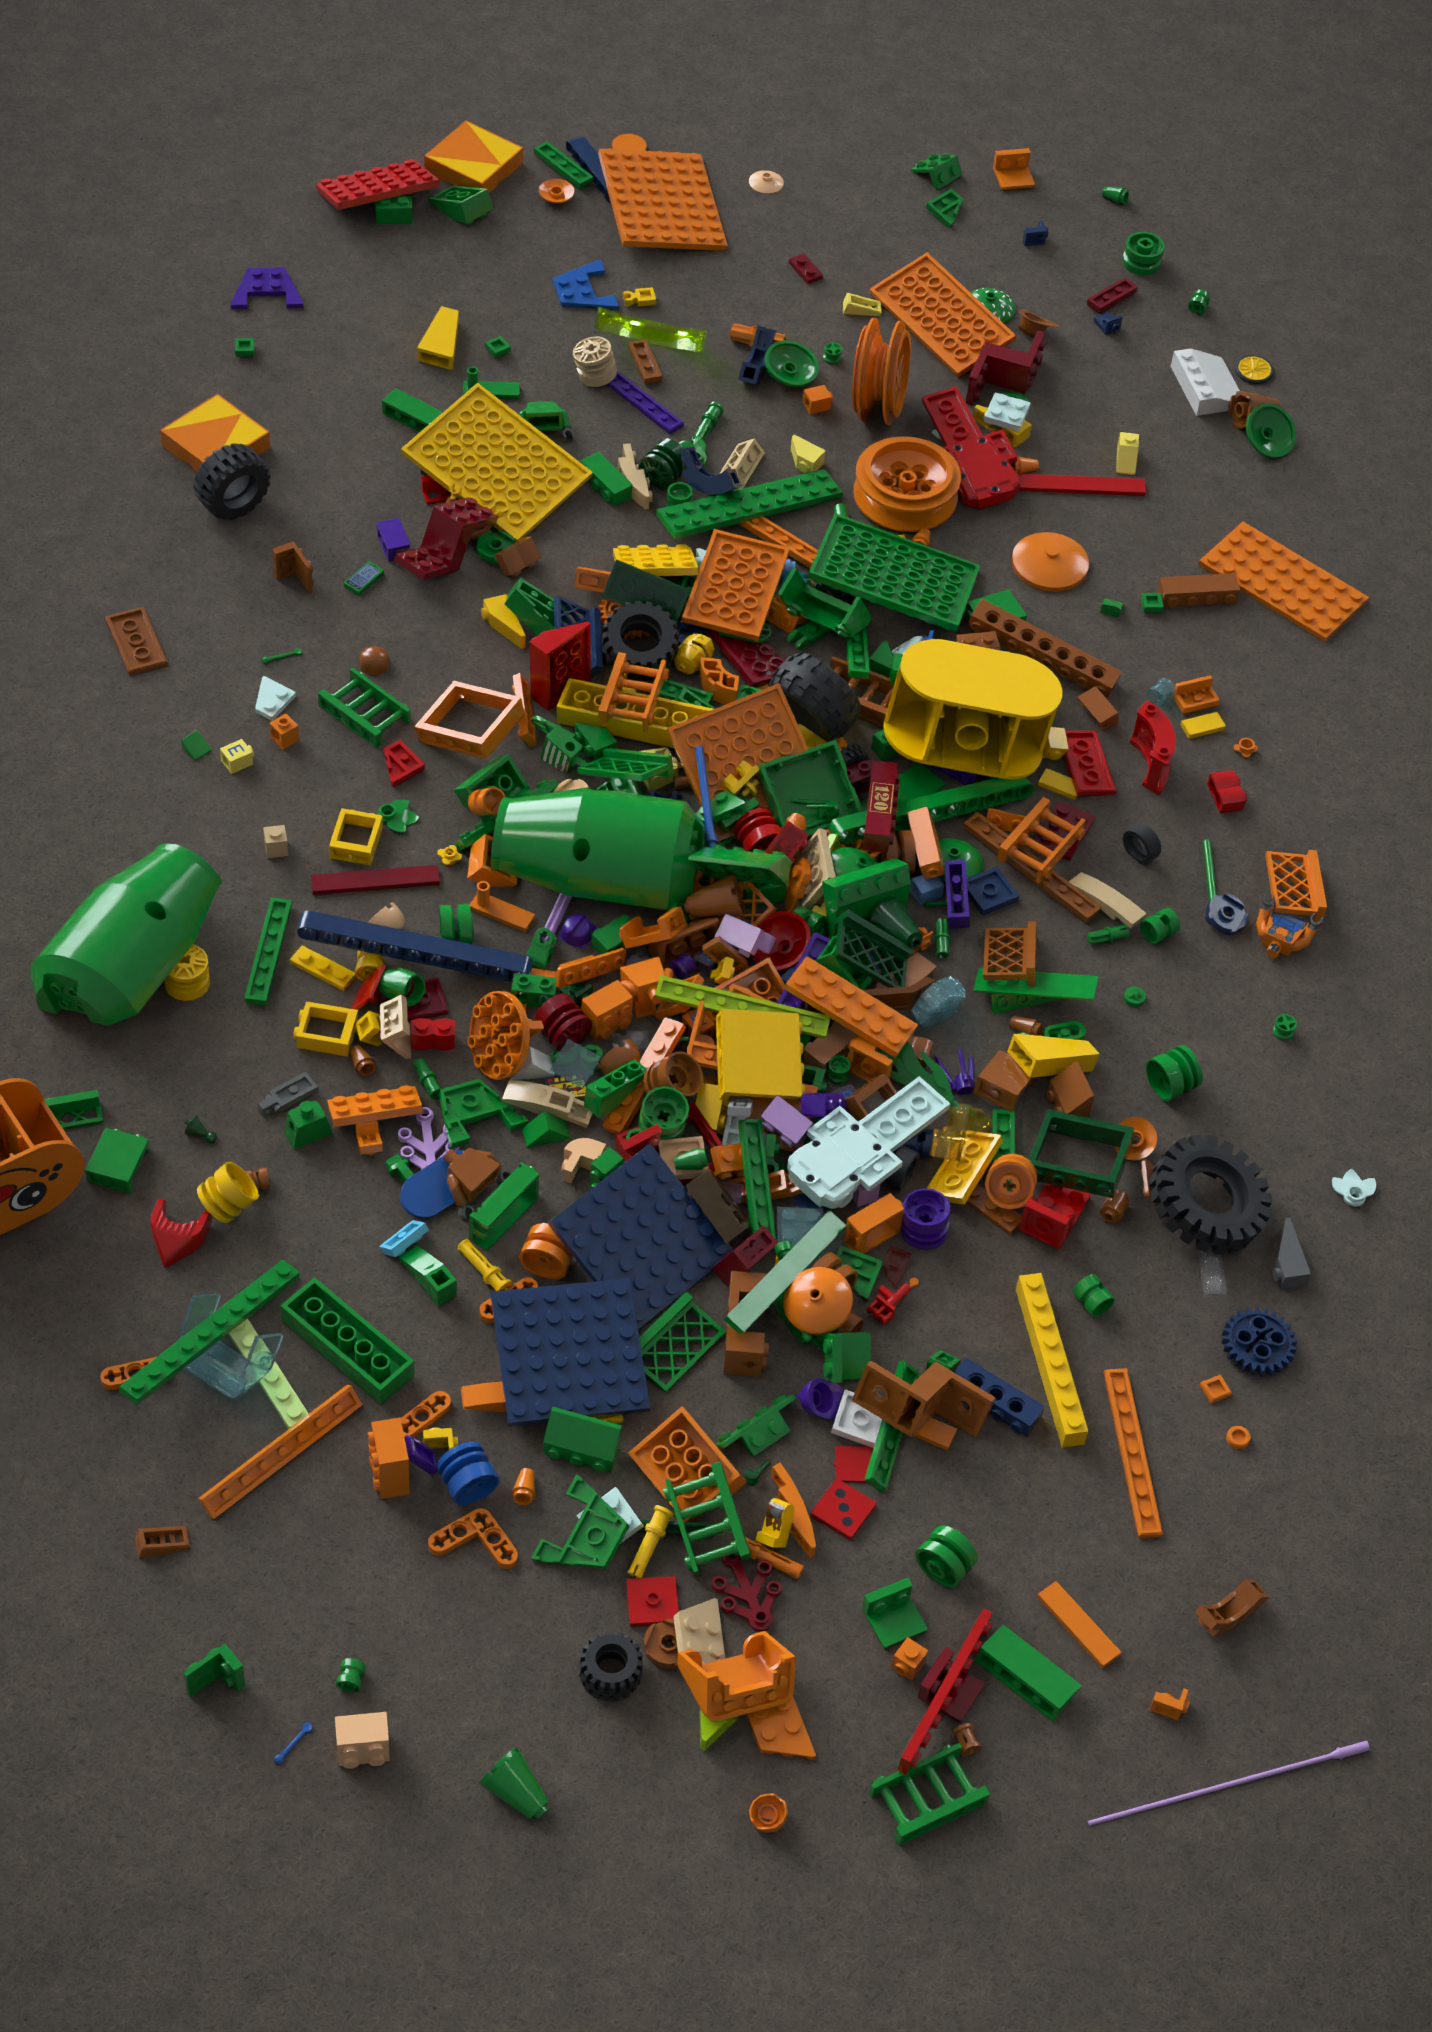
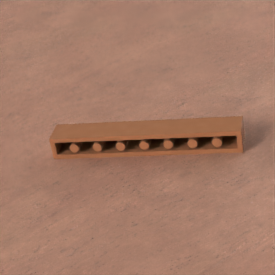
M917 952L911 958H908L905 987L911 986L926 977L935 979L937 966ZM892 975L891 977H892L894 983L898 985V982H897L895 976ZM878 983V984L875 986L874 989L887 988V987H885L884 985ZM834 1021L827 1030L825 1039L817 1038L813 1043L809 1042L803 1049V1062L808 1066L825 1069L826 1074L829 1070L831 1058L834 1056L845 1057L849 1054L850 1049H848L851 1040L859 1035Z

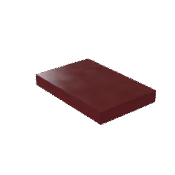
M438 977L424 980L426 993L416 1005L407 1006L408 1022L418 1018L426 1019L448 1014V1008ZM411 982L412 987L407 996L405 997L406 999L411 995V993L414 990V982ZM380 992L376 995L379 1009L380 1004L390 1000Z

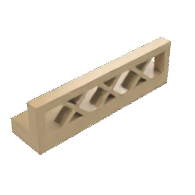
M755 438L739 443L720 473L729 469H735L743 485L736 490L743 489L765 452Z

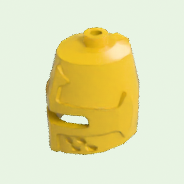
M702 634L690 635L679 645L674 663L679 671L687 675L700 670L701 657L711 658L714 654L712 639ZM692 642L702 645L706 651L707 657L705 655L703 648L699 647L698 645L692 644Z

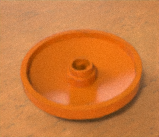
M1042 532L1029 535L1017 543L1012 554V567L1016 575L1029 586L1043 591L1059 592L1072 589L1085 579L1089 568V558L1084 548L1075 540L1057 533Z

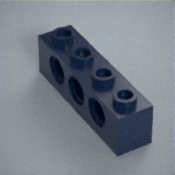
M965 1358L954 1373L998 1399L994 1401L989 1413L994 1420L998 1422L1003 1421L1009 1425L1015 1433L1028 1437L1042 1418L1044 1405L968 1358Z

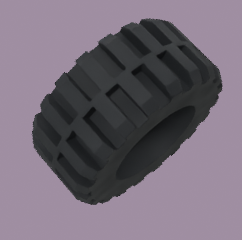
M234 443L230 446H222V449H216L210 457L207 456L204 459L205 462L198 467L199 471L194 477L193 489L198 500L214 517L229 520L230 518L237 519L238 516L246 515L248 511L254 510L255 506L261 503L263 496L268 492L267 487H270L271 474L267 464L251 447Z
M635 601V604L628 602L624 604L623 608L617 607L614 610V614L611 613L608 616L603 628L602 654L606 657L608 666H614L618 652L626 653V660L629 662V665L659 669L661 661L666 660V669H669L670 665L674 663L679 643V631L677 630L675 620H671V614L667 611L664 613L663 608L659 605L657 607L652 606L653 603L647 602V604H642L641 601ZM642 630L652 634L659 644L650 651L639 652L627 647L621 638L628 632ZM634 673L627 674V679L633 677L635 681H639L640 678H644L645 681L651 680V676Z

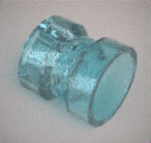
M1161 678L1156 682L1155 686L1149 689L1147 696L1152 702L1158 699L1156 704L1160 706L1174 693L1175 687L1170 680Z

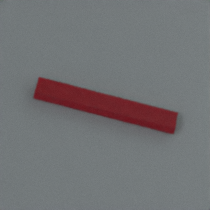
M438 865L313 874L311 875L312 895L434 886L440 885Z

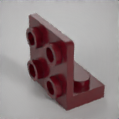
M945 1646L921 1683L917 1698L929 1705L931 1704L953 1664L954 1651ZM962 1672L960 1678L963 1680L958 1691L952 1690L950 1696L953 1698L947 1711L941 1710L942 1713L959 1723L962 1722L985 1685L983 1681L968 1672L967 1674Z

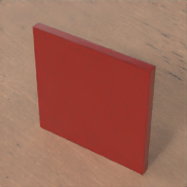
M384 964L362 981L351 1009L359 1010L367 1002L374 1003L378 999L374 994L377 995L379 993L377 985L386 967Z

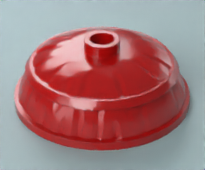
M781 911L769 915L757 928L775 937L776 941L769 954L757 950L755 956L752 955L757 964L770 958L777 971H788L791 967L798 964L811 939L809 925L800 915L793 912Z

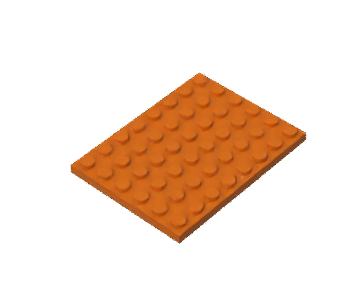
M610 148L599 149L598 155L622 246L727 250V241L701 154L628 149L617 150Z

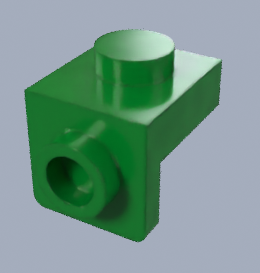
M804 1065L802 1080L813 1082L812 1086L818 1087L817 1093L826 1092L827 1082H824L826 1070L816 1066Z

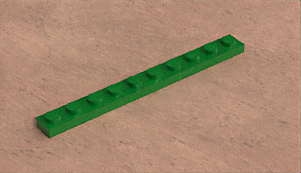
M281 1260L120 1385L119 1393L137 1406L291 1285L299 1277L300 1272L284 1260Z

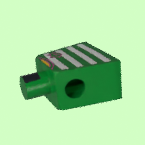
M557 725L546 736L540 759L566 774L572 768L577 770L578 767L588 764L581 758L582 745L560 725Z

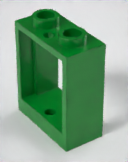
M846 931L845 934L847 935L848 939L851 940L852 938L849 932ZM837 935L832 937L816 961L856 987L864 990L872 982V978L850 966L857 975L856 980L853 979L842 961L835 957ZM851 943L856 954L860 953L855 943ZM843 946V953L850 956L846 947ZM858 956L861 963L867 966L862 956Z

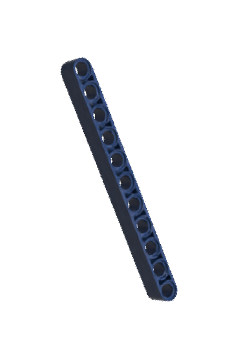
M314 911L302 912L297 928V935L305 940L512 983L514 973L531 975L533 960L525 955Z

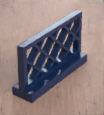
M556 595L554 597L555 629L566 627L561 618L564 619L568 626L583 622L591 623V678H593L602 669L600 609L593 607L591 610H588ZM561 605L567 609V612L564 611ZM576 612H578V613H580V614L583 615L582 619L579 617V615H578ZM568 615H571L573 619L576 621V623H574Z

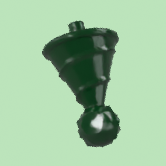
M197 1115L191 1121H185L187 1125L184 1132L185 1135L205 1137L206 1142L210 1144L216 1142L217 1134L215 1132L208 1133Z

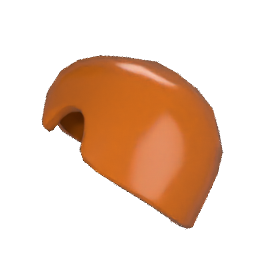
M774 1793L760 1795L753 1800L750 1806V1821L761 1832L773 1833L778 1831L788 1819V1808L785 1800H782ZM762 1818L770 1819L772 1821L766 1822L762 1820Z

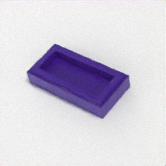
M410 1434L405 1436L409 1461L428 1474L437 1473L435 1451Z

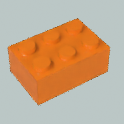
M401 1417L372 1422V1432H368V1447L375 1492H380L381 1499L409 1495V1458Z

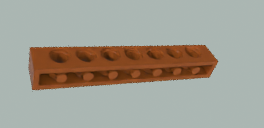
M984 599L980 600L971 614L968 627L980 633L995 631L998 642L1010 650H1014L1042 663L1050 670L1074 681L1081 687L1090 690L1096 686L1106 698L1110 696L1120 678L1122 671Z

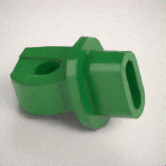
M400 1154L389 1158L385 1162L390 1176L396 1174L403 1184L409 1177L414 1175L408 1168V1159H403Z

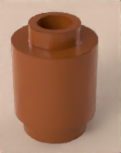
M1116 1190L1114 1199L1107 1197L1100 1210V1214L1106 1222H1120L1129 1206L1128 1195L1123 1191Z

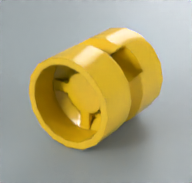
M357 951L356 977L361 981L365 980L384 964L385 956Z

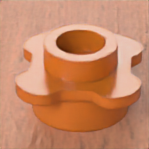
M1242 738L1239 744L1234 745V750L1241 753L1244 758H1249L1252 753L1257 752L1258 747L1252 739Z

